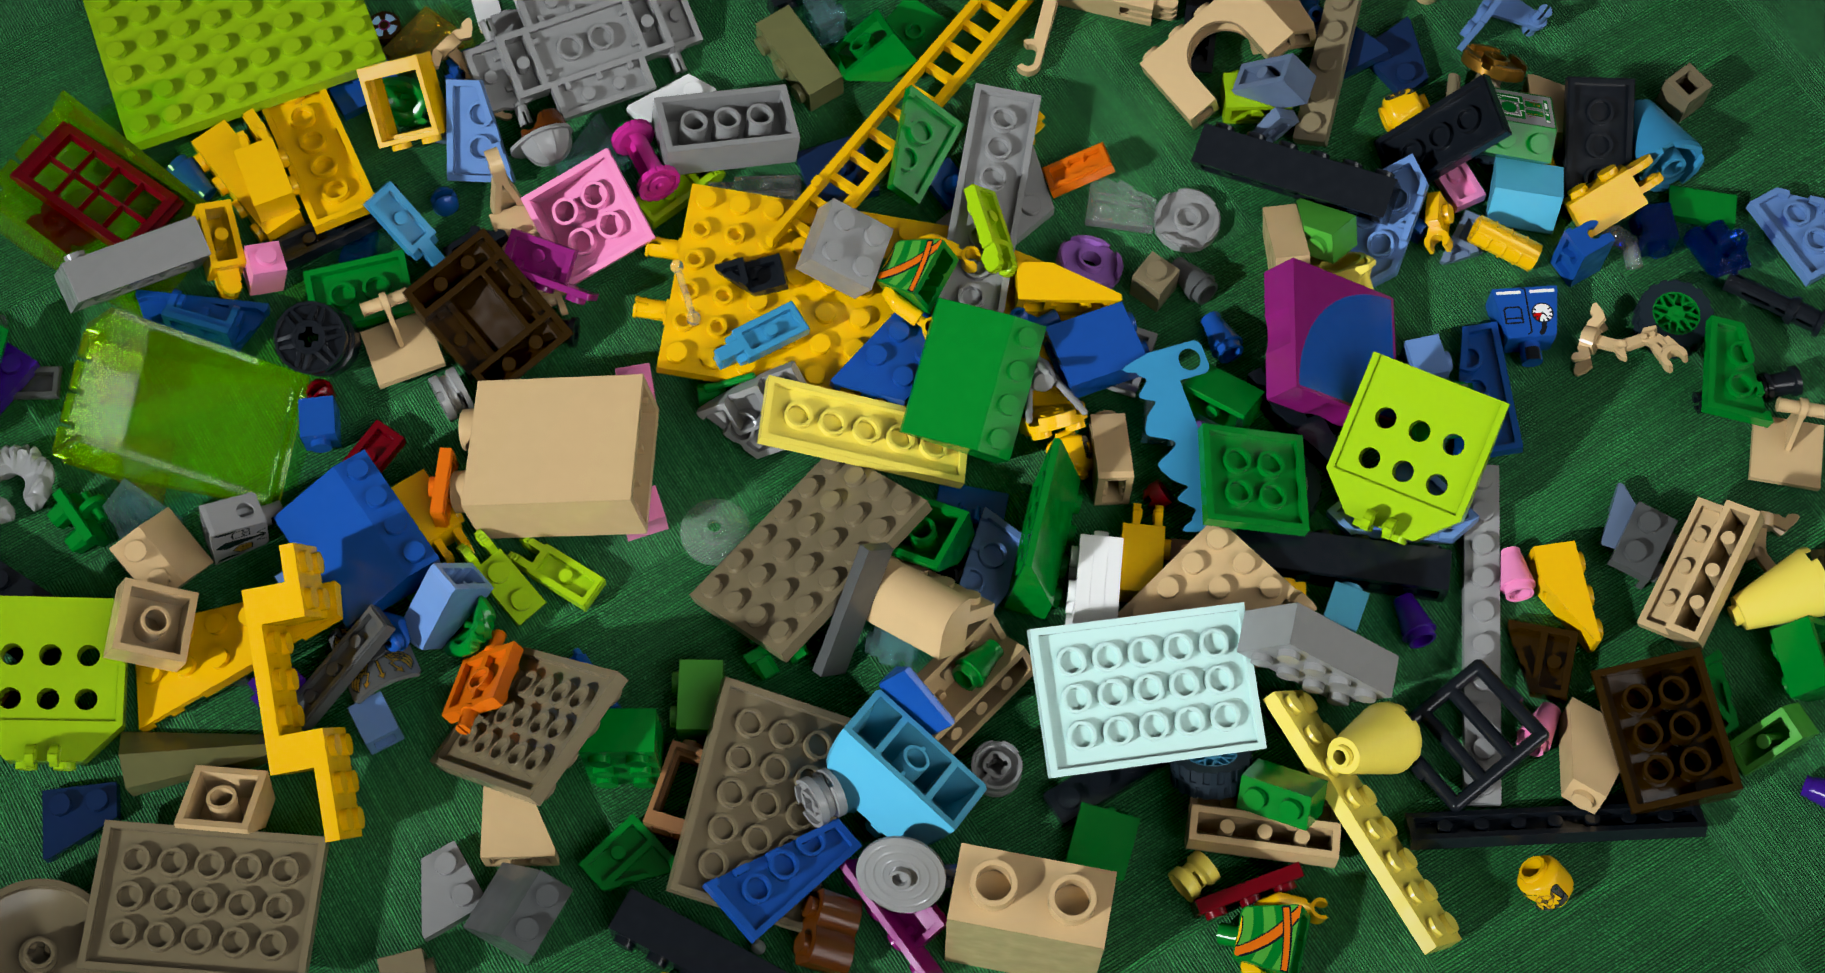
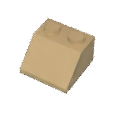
M169 507L139 525L109 548L133 579L179 589L214 563Z
M196 765L174 821L175 828L250 834L266 828L276 799L269 772L266 770Z

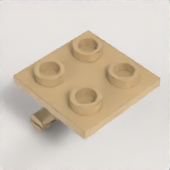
M406 287L386 294L385 291L378 293L379 297L359 303L364 317L384 310L389 319L387 323L360 332L380 389L446 366L437 340L424 326L416 313L395 320L391 307L408 302L402 294Z
M1778 397L1775 411L1791 414L1787 419L1772 417L1774 422L1768 428L1752 424L1748 480L1819 491L1821 489L1825 425L1803 422L1806 416L1825 420V405L1811 403L1808 398L1800 397L1799 400Z

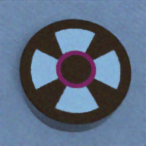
M381 11L371 17L381 45H390L399 40L402 35V25L396 14L390 11Z

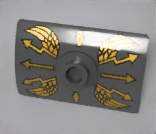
M390 606L382 610L396 615L394 609ZM343 623L328 635V641L332 650L349 631ZM386 641L348 686L355 703H362L370 695L389 684L420 676L421 669L410 644L404 651L399 650L397 652H390L386 649L385 645L390 643V641Z

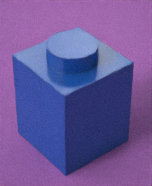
M334 396L298 399L300 439L306 450L325 453L331 451L332 448L342 447L340 409Z

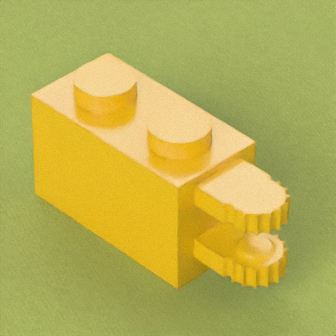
M261 123L257 125V132L261 141L251 144L244 130L236 132L241 148L233 150L255 210L261 222L300 209L296 196L302 194L295 175H287L285 168L291 166L284 147L277 149L273 138L268 134L265 124Z
M1651 155L1641 156L1625 167L1621 164L1617 167L1615 164L1602 169L1597 174L1598 178L1587 185L1586 183H1581L1567 192L1568 197L1564 198L1562 203L1576 227L1590 220L1598 221L1597 226L1593 230L1587 231L1589 237L1593 238L1647 205L1648 201L1643 194L1660 184L1664 178L1661 172L1650 174L1637 183L1633 176L1654 162Z
M231 199L196 204L192 216L196 217L211 251V255L203 263L207 281H215L220 298L237 300L243 288L241 275L247 263Z
M422 469L394 485L391 489L444 563H455L453 554L447 548V546L454 542H457L458 546L461 543L465 544L475 554L473 546L462 530L461 523L465 522L462 513H456L452 508L448 528L435 527L429 512L432 499L428 495L430 477Z
M1133 503L1131 523L1123 522L1120 534L1124 541L1119 602L1129 603L1163 569V560L1169 561L1171 539H1165L1166 526H1163L1164 506L1155 505L1152 515L1153 525L1140 524L1143 514L1142 504Z

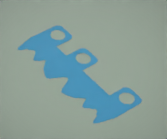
M1195 340L1146 353L1122 369L1126 373H1137L1138 376L1145 378L1146 383L1139 394V398L1155 401V405L1147 415L1146 435L1175 442L1174 448L1160 460L1158 467L1171 480L1188 487L1178 497L1180 502L1195 508L1192 521L1183 528L1185 532H1200L1207 526L1203 525L1198 426L1180 380L1205 374L1209 370V363L1202 345ZM1185 349L1196 351L1200 356V365L1194 370L1183 368L1178 359L1181 351Z

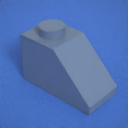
M1293 53L1241 64L1232 92L1235 95L1273 107L1288 108L1307 104L1311 95L1316 75Z

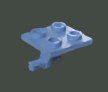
M1483 0L1476 9L1475 15L1459 33L1464 38L1457 49L1462 52L1485 26L1490 17L1521 25L1523 34L1530 29L1526 36H1533L1536 31L1542 30L1546 26L1547 18L1552 15V8L1549 7L1544 12L1548 6L1547 4H1543L1538 10H1534L1521 0Z

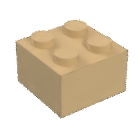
M125 577L116 589L103 658L177 672L187 661L199 593Z

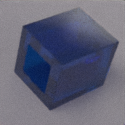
M1670 202L1645 205L1635 211L1629 220L1638 258L1650 256L1653 259H1658L1672 253L1680 237Z

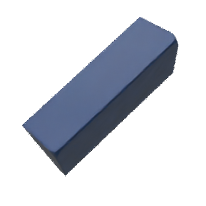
M896 666L880 681L879 687L929 734L934 735L955 723V719L911 667Z

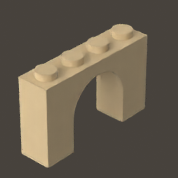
M1213 0L1211 3L1206 2L1195 11L1194 17L1185 25L1180 24L1169 33V39L1159 47L1154 46L1144 54L1143 61L1140 62L1144 74L1194 130L1219 109L1216 98L1194 75L1191 69L1193 53L1204 38L1221 31L1236 32L1247 38L1265 59L1281 56L1296 44L1293 31L1264 0Z

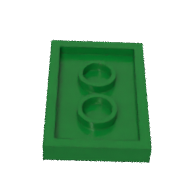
M403 249L303 271L308 301L324 303L341 309L353 318L358 328L389 321L384 310L364 317L359 303L379 297L378 293L385 291L386 294H389L404 287L407 289L412 285L407 258ZM408 302L391 307L395 320L415 313Z

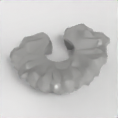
M14 444L11 447L8 445L0 448V482L11 479L15 475L21 476L25 481L23 491L25 503L35 512L41 510L52 494V486L56 475L53 465L47 457L42 456L36 446L31 448L28 444L23 446ZM0 496V524L14 521L16 515L15 508L5 498Z

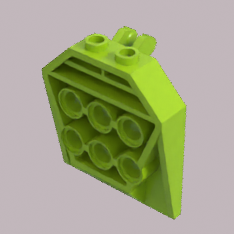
M1374 351L1326 466L1345 514L1354 517L1352 524L1370 532L1373 531L1374 526L1381 528L1382 538L1405 546L1407 540L1418 542L1464 523L1510 404ZM1386 409H1392L1397 417L1395 424L1387 429L1382 428L1378 421L1380 413ZM1425 422L1430 427V435L1425 441L1417 442L1412 437V429L1417 423ZM1455 435L1461 436L1464 440L1462 452L1458 455L1448 454L1445 449L1447 439ZM1368 449H1376L1380 454L1378 465L1374 468H1366L1362 462L1363 454ZM1402 462H1409L1414 469L1412 478L1406 482L1399 481L1395 474L1397 466ZM1442 475L1447 480V489L1441 495H1433L1429 490V482L1434 476Z
M0 596V755L9 764H15V770L37 771L38 764H48L50 767H53L54 771H76V765H87L126 729L128 663L103 658L115 598ZM15 647L23 649L24 655L19 663L14 665L5 663L4 657L9 649ZM51 648L61 650L62 656L57 664L49 666L43 663V654ZM88 649H95L100 653L98 662L93 666H84L80 662L82 653ZM9 691H18L21 695L20 703L12 709L4 708L2 706L3 696ZM51 691L59 694V702L56 707L48 710L41 708L40 699L43 694ZM86 692L95 693L98 699L96 705L90 710H82L78 707L79 697Z

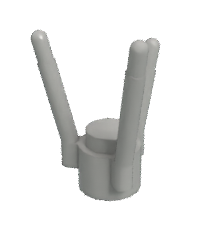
M1040 355L1025 404L1026 422L1030 424L1033 421V391L1046 392L1053 386H1056L1082 415H1087L1088 410L1062 382L1060 376L1055 374L1049 361L1041 358Z

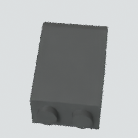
M503 862L463 928L528 966L573 889L541 870Z

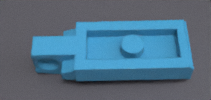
M391 181L385 183L362 204L405 253L415 261L421 258L432 269L446 258L435 246L439 241L435 236L436 231Z
M790 301L733 329L731 335L725 338L726 344L714 350L713 359L720 370L736 362L740 366L747 363L750 364L808 335L810 328L793 301Z

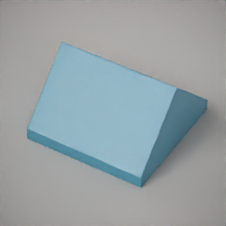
M1495 157L1485 216L1494 221H1499L1500 224L1508 228L1551 235L1564 198V167Z

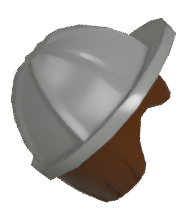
M544 109L538 113L537 121L532 129L521 130L522 138L511 147L510 153L514 158H528L537 166L547 167L559 164L568 156L572 148V127L566 123L557 109Z

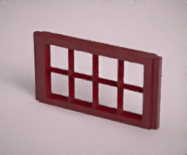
M64 121L10 174V179L15 181L21 188L107 246L125 241L107 229L123 211L141 223L126 239L128 240L166 226L185 206V202L180 200L173 192L70 123L67 124ZM71 141L89 152L73 170L55 158ZM95 157L113 168L97 186L80 175V172ZM50 162L68 174L52 191L34 180ZM119 174L137 185L122 202L104 191ZM74 179L92 190L77 207H74L58 196ZM143 190L162 201L146 219L128 207ZM98 195L116 206L101 224L83 213Z

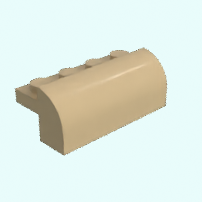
M1698 497L1637 620L1638 626L1669 638L1681 647L1688 649L1700 647L1702 650L1765 522L1762 513L1730 500H1726L1723 506Z
M891 556L866 621L928 655L941 660L964 652L968 625L993 617L995 603L982 597L978 591L960 586L950 577L941 576L928 568Z
M994 614L993 617L968 625L964 652L941 660L933 658L917 674L955 719V723L952 726L932 736L954 755L1033 676L1031 657L1027 649L1006 636ZM988 639L995 640L1002 647L1004 655L998 660L981 688H975L973 691L965 690L952 676L955 661L983 645Z
M1238 795L1233 798H1224L1223 800H1203L1202 798L1189 797L1188 815L1185 825V849L1290 863L1299 862V864L1335 868L1339 860L1341 823H1338V818L1326 799L1322 815L1305 831L1236 808Z

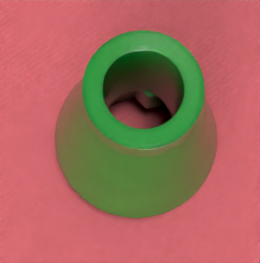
M988 639L983 645L956 660L955 667L952 669V676L955 681L968 691L981 688L998 660L1004 655L1002 647L995 640Z

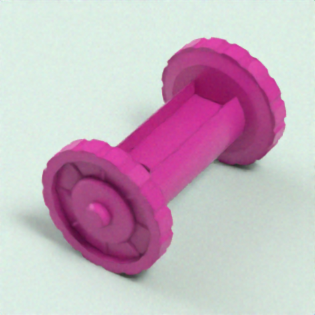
M634 119L617 128L611 137V145L617 154L622 156L629 155L641 176L636 185L639 196L649 202L659 201L671 195L677 189L680 183V175L675 167L662 165L651 146L654 138V129L651 124L644 119Z

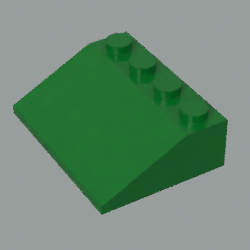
M937 298L899 432L995 464L1010 461L1047 327L1017 316Z
M1055 437L1032 485L1004 605L1006 609L1046 619L1051 608L1057 609L1062 588L1057 587L1059 576H1065L1069 563V556L1064 555L1066 545H1072L1076 532V525L1071 524L1073 514L1078 515L1083 501V494L1078 493L1081 479L1062 440Z

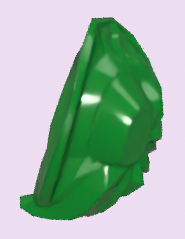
M403 76L383 78L394 121L398 127H414L417 124L423 125L429 122V120L424 118L427 108L418 80Z
M482 595L478 597V604L472 618L469 621L466 620L464 627L446 643L443 650L447 655L453 657L472 655L479 651V648L486 640L492 638L496 614L485 597Z

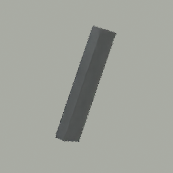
M886 542L861 544L859 546L812 670L820 677L846 674L894 549Z
M371 604L296 693L298 705L302 706L305 714V725L302 726V731L313 729L396 630L380 607Z

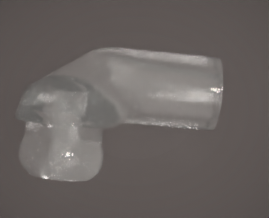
M1618 225L1611 226L1602 232V234L1610 232L1616 239L1612 247L1616 246L1623 251L1626 270H1634L1643 266L1639 241L1635 235Z

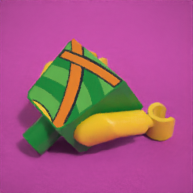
M929 233L913 240H899L896 242L888 257L883 258L876 276V282L883 289L882 296L892 311L912 326L915 324L919 325L922 328L925 340L932 317L925 318L922 314H930L959 259L961 260L962 269L967 273H975L977 271V264L968 259L981 261V253L977 247L967 246L961 249L958 248V243L934 233Z
M1283 892L1274 893L1256 901L1253 906L1243 907L1238 925L1221 922L1217 930L1218 945L1234 947L1232 952L1233 959L1240 965L1242 973H1300L1310 923L1315 925L1321 924L1328 918L1326 915L1316 913L1314 907L1325 908L1328 906V902L1325 898L1318 897L1309 903L1304 897Z

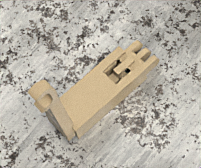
M1043 0L1034 39L1024 40L1026 50H1034L1036 52L1035 61L1030 66H1026L1023 63L1017 65V72L1023 76L1030 77L1040 71L1058 5L1151 26L1153 18L1166 21L1175 20L1177 17L1178 0Z
M497 147L484 151L491 173L490 209L492 214L489 215L493 230L495 232L498 229L504 230L509 236L511 229L516 228L541 237L521 200L522 195L506 174ZM507 242L502 247L503 251H505ZM555 289L554 293L550 294L537 290L551 307L558 305L559 313L562 316L569 314L562 297L565 295L564 292Z

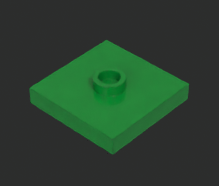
M902 0L886 18L911 50L917 61L951 23L918 0ZM960 32L951 42H953L960 35ZM943 51L933 63H935L945 51Z

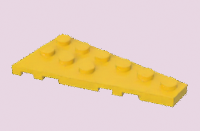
M336 581L322 583L323 588L327 589L330 597V609L327 610L328 619L286 626V631L292 636L293 644L301 639L306 641L343 619L341 585ZM243 602L195 613L187 661L177 672L136 664L139 730L149 732L157 727L156 723L170 715L175 717L185 711V706L203 696L207 698L254 671Z

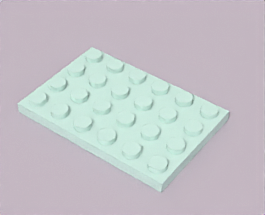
M1244 602L1027 630L1048 779L1267 749L1254 665L1250 662V658L1237 652L1245 614Z

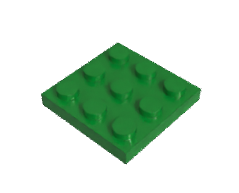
M1207 423L1201 424L1198 428L1203 525L1305 537L1310 531L1303 435Z

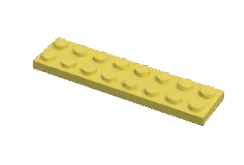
M1303 690L1274 691L1263 699L1264 703L1309 774L1328 781L1325 799L1424 955L1450 948L1463 940L1458 933L1459 926L1455 918L1449 912L1444 911L1438 902V893L1430 881L1424 879L1416 868L1418 862L1408 848L1403 847L1396 836L1397 829L1394 823L1387 816H1383L1377 807V798L1374 792L1367 785H1363L1357 774H1342L1331 766L1327 751L1329 744L1337 735L1327 723H1323L1316 712L1318 706L1315 700L1308 693L1303 692Z

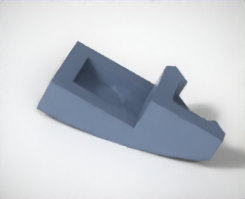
M1275 107L1259 122L1253 132L1267 137L1266 141L1273 143L1296 125L1299 119L1293 110Z
M1465 209L1451 237L1453 248L1451 252L1444 251L1439 262L1440 264L1448 265L1482 255L1484 250L1467 242L1472 225L1480 215Z
M1617 483L1608 509L1609 515L1599 545L1615 549L1636 505L1622 483Z

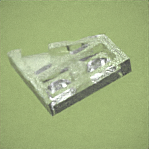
M1106 177L1100 178L1090 184L1085 226L1152 234L1157 199L1144 192L1136 191L1131 185L1122 180L1115 183Z

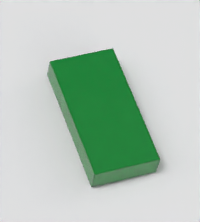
M1670 185L1666 195L1665 220L1732 230L1736 223L1737 195Z

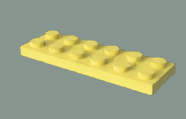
M769 375L766 379L757 444L961 489L965 483L967 454L899 432L907 406Z

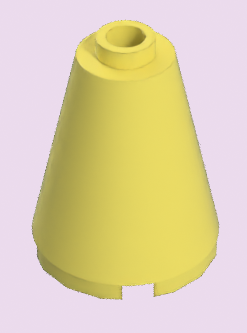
M1808 547L1797 549L1731 597V606H1728L1727 610L1736 627L1741 625L1745 630H1752L1790 623L1808 615L1813 617L1825 616V570L1818 558L1810 561L1806 553L1811 552Z
M1390 701L1374 703L1365 708L1331 741L1327 751L1328 760L1331 766L1342 774L1393 775L1402 773L1409 769L1421 754L1422 736L1420 727L1416 720L1412 721L1405 713L1407 709L1402 705Z

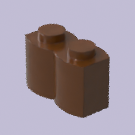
M824 888L811 891L804 899L801 907L803 929L794 941L795 964L821 973H848L854 956L855 936L861 921L862 901Z

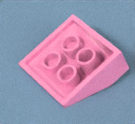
M605 148L521 197L529 216L542 238L579 251L568 282L572 285L580 283L656 239L609 148Z

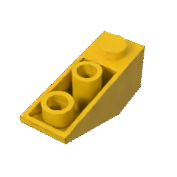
M1575 540L1533 546L1526 558V563L1536 582L1535 594L1567 630L1579 632L1577 641L1587 653L1594 652L1602 641L1604 632L1602 622L1599 618H1595L1592 607L1595 598L1591 585L1586 584L1584 576L1586 563L1583 553L1578 552Z

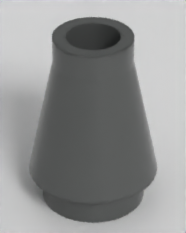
M1178 257L1171 263L1180 269L1178 284L1191 302L1203 305L1212 299L1218 289V284L1215 282L1213 275L1191 264L1183 257Z

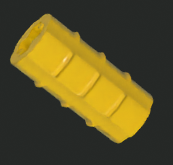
M1484 215L1476 219L1467 237V242L1495 255L1496 258H1502L1510 262L1511 265H1516L1526 271L1531 270L1535 266L1543 248L1542 244L1530 239L1529 236H1524L1514 231L1513 228L1510 229L1500 224L1499 221H1494Z

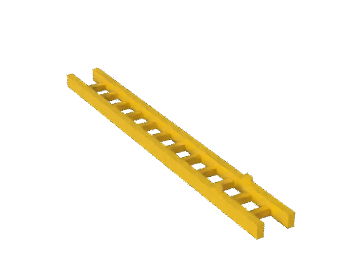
M970 0L819 175L816 174L811 180V184L766 234L765 244L773 248L790 228L807 239L811 227L798 220V218L810 205L818 210V208L827 203L818 195L829 182L849 194L843 203L856 209L891 168L896 141L876 128L887 115L899 122L901 110L895 106L904 97L905 89L912 85L943 108L1034 0H1017L1009 11L1004 10L990 0ZM980 8L1000 20L990 33L970 21ZM962 29L982 41L972 54L951 42ZM943 51L963 62V65L954 75L933 63ZM925 72L945 84L935 97L914 85ZM868 137L889 150L878 164L857 151ZM848 160L869 172L859 186L837 174Z

